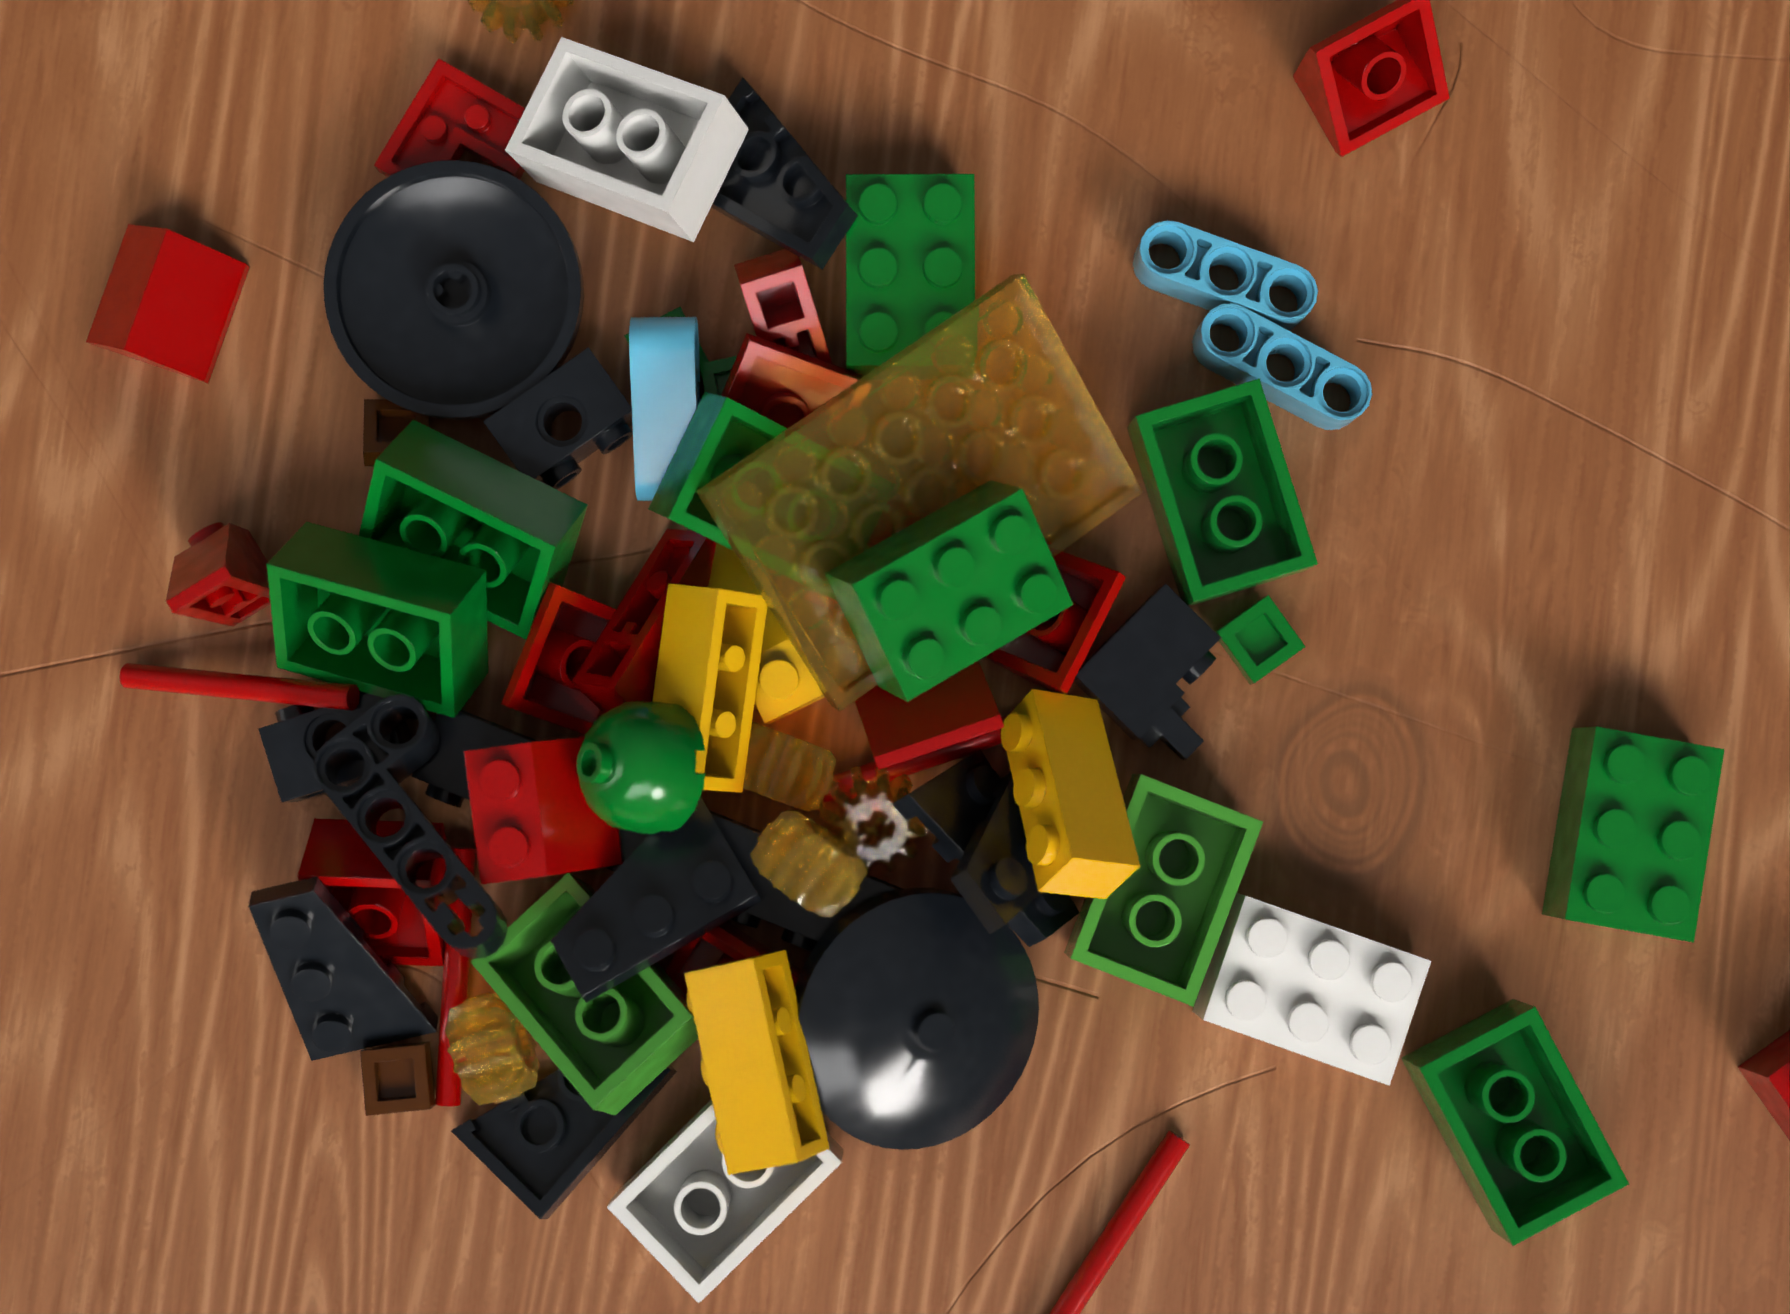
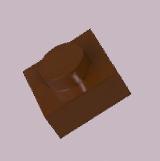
M364 399V466H374L376 458L412 420L430 427V417L407 410L387 399Z
M430 1041L370 1047L360 1051L366 1116L428 1110L435 1106Z

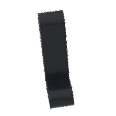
M403 694L390 695L377 702L324 743L317 751L313 762L314 776L321 788L438 935L462 956L471 959L486 958L495 953L504 943L507 934V920L502 910L399 784L428 762L436 753L440 742L439 729L423 705L415 698ZM404 719L419 720L417 733L411 740L402 744L390 743L391 731L397 723ZM360 759L365 761L363 775L357 782L349 786L337 785V776L344 764L351 760ZM391 809L405 810L404 824L397 833L385 837L377 835L376 826L378 820L385 812ZM436 858L446 861L445 875L438 884L429 888L418 887L416 875L424 862ZM458 898L474 915L480 917L478 920L483 930L474 937L464 931L466 927L463 921L448 906Z

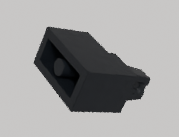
M1164 584L1080 667L1073 682L1091 699H1097L1099 707L1132 740L1139 739L1148 748H1151L1160 739L1181 760H1186L1204 740L1181 718L1190 706L1181 698L1185 692L1176 683L1183 678L1191 685L1212 665L1216 657L1209 650L1221 637L1167 584Z

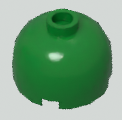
M652 701L625 702L600 715L585 735L577 757L579 784L588 807L611 827L627 831L655 834L660 831L672 832L681 828L695 811L704 789L705 773L695 772V750L705 751L703 735L694 717L680 705Z

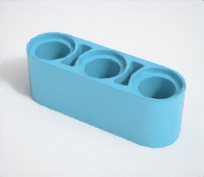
M1166 220L1152 225L1146 230L1134 253L1133 268L1141 284L1151 290L1207 310H1211L1221 304H1237L1290 331L1299 325L1310 313L1317 301L1318 289L1316 281L1310 272L1303 267L1180 222ZM1156 244L1171 246L1178 253L1180 264L1171 269L1160 268L1151 260L1149 248ZM1216 265H1225L1233 269L1238 277V288L1227 291L1216 287L1210 280L1209 268ZM1283 286L1290 289L1296 296L1297 310L1283 312L1275 308L1270 301V288Z
M1229 303L1221 304L1211 309L1194 333L1192 340L1193 353L1198 362L1204 367L1237 385L1260 378L1267 401L1316 427L1325 430L1340 429L1359 417L1370 404L1372 397L1371 383L1367 375L1357 366L1243 306ZM1222 324L1230 326L1239 337V349L1231 352L1218 349L1210 339V328ZM1270 354H1281L1291 360L1295 369V376L1292 381H1279L1270 375L1266 363L1267 357ZM1325 384H1339L1347 390L1350 396L1348 411L1339 412L1327 405L1323 396Z
M631 317L629 358L634 476L637 501L653 500L701 400L697 317Z

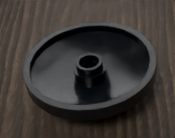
M443 160L419 164L392 174L366 192L351 208L338 228L329 249L324 274V303L330 330L338 349L357 376L371 389L396 405L421 415L449 420H469L493 415L561 367L572 349L579 331L583 314L584 281L578 253L569 232L550 205L535 190L507 172L488 165L469 161Z
M936 888L895 890L881 894L853 908L841 917L815 945L799 974L794 988L798 1002V1018L806 1039L822 1113L853 1137L871 1145L888 1149H921L942 1144L965 1134L984 1121L1002 1104L1021 1077L1029 1060L1038 1026L1039 999L1036 977L1031 961L1019 938L1007 924L989 934L962 895Z

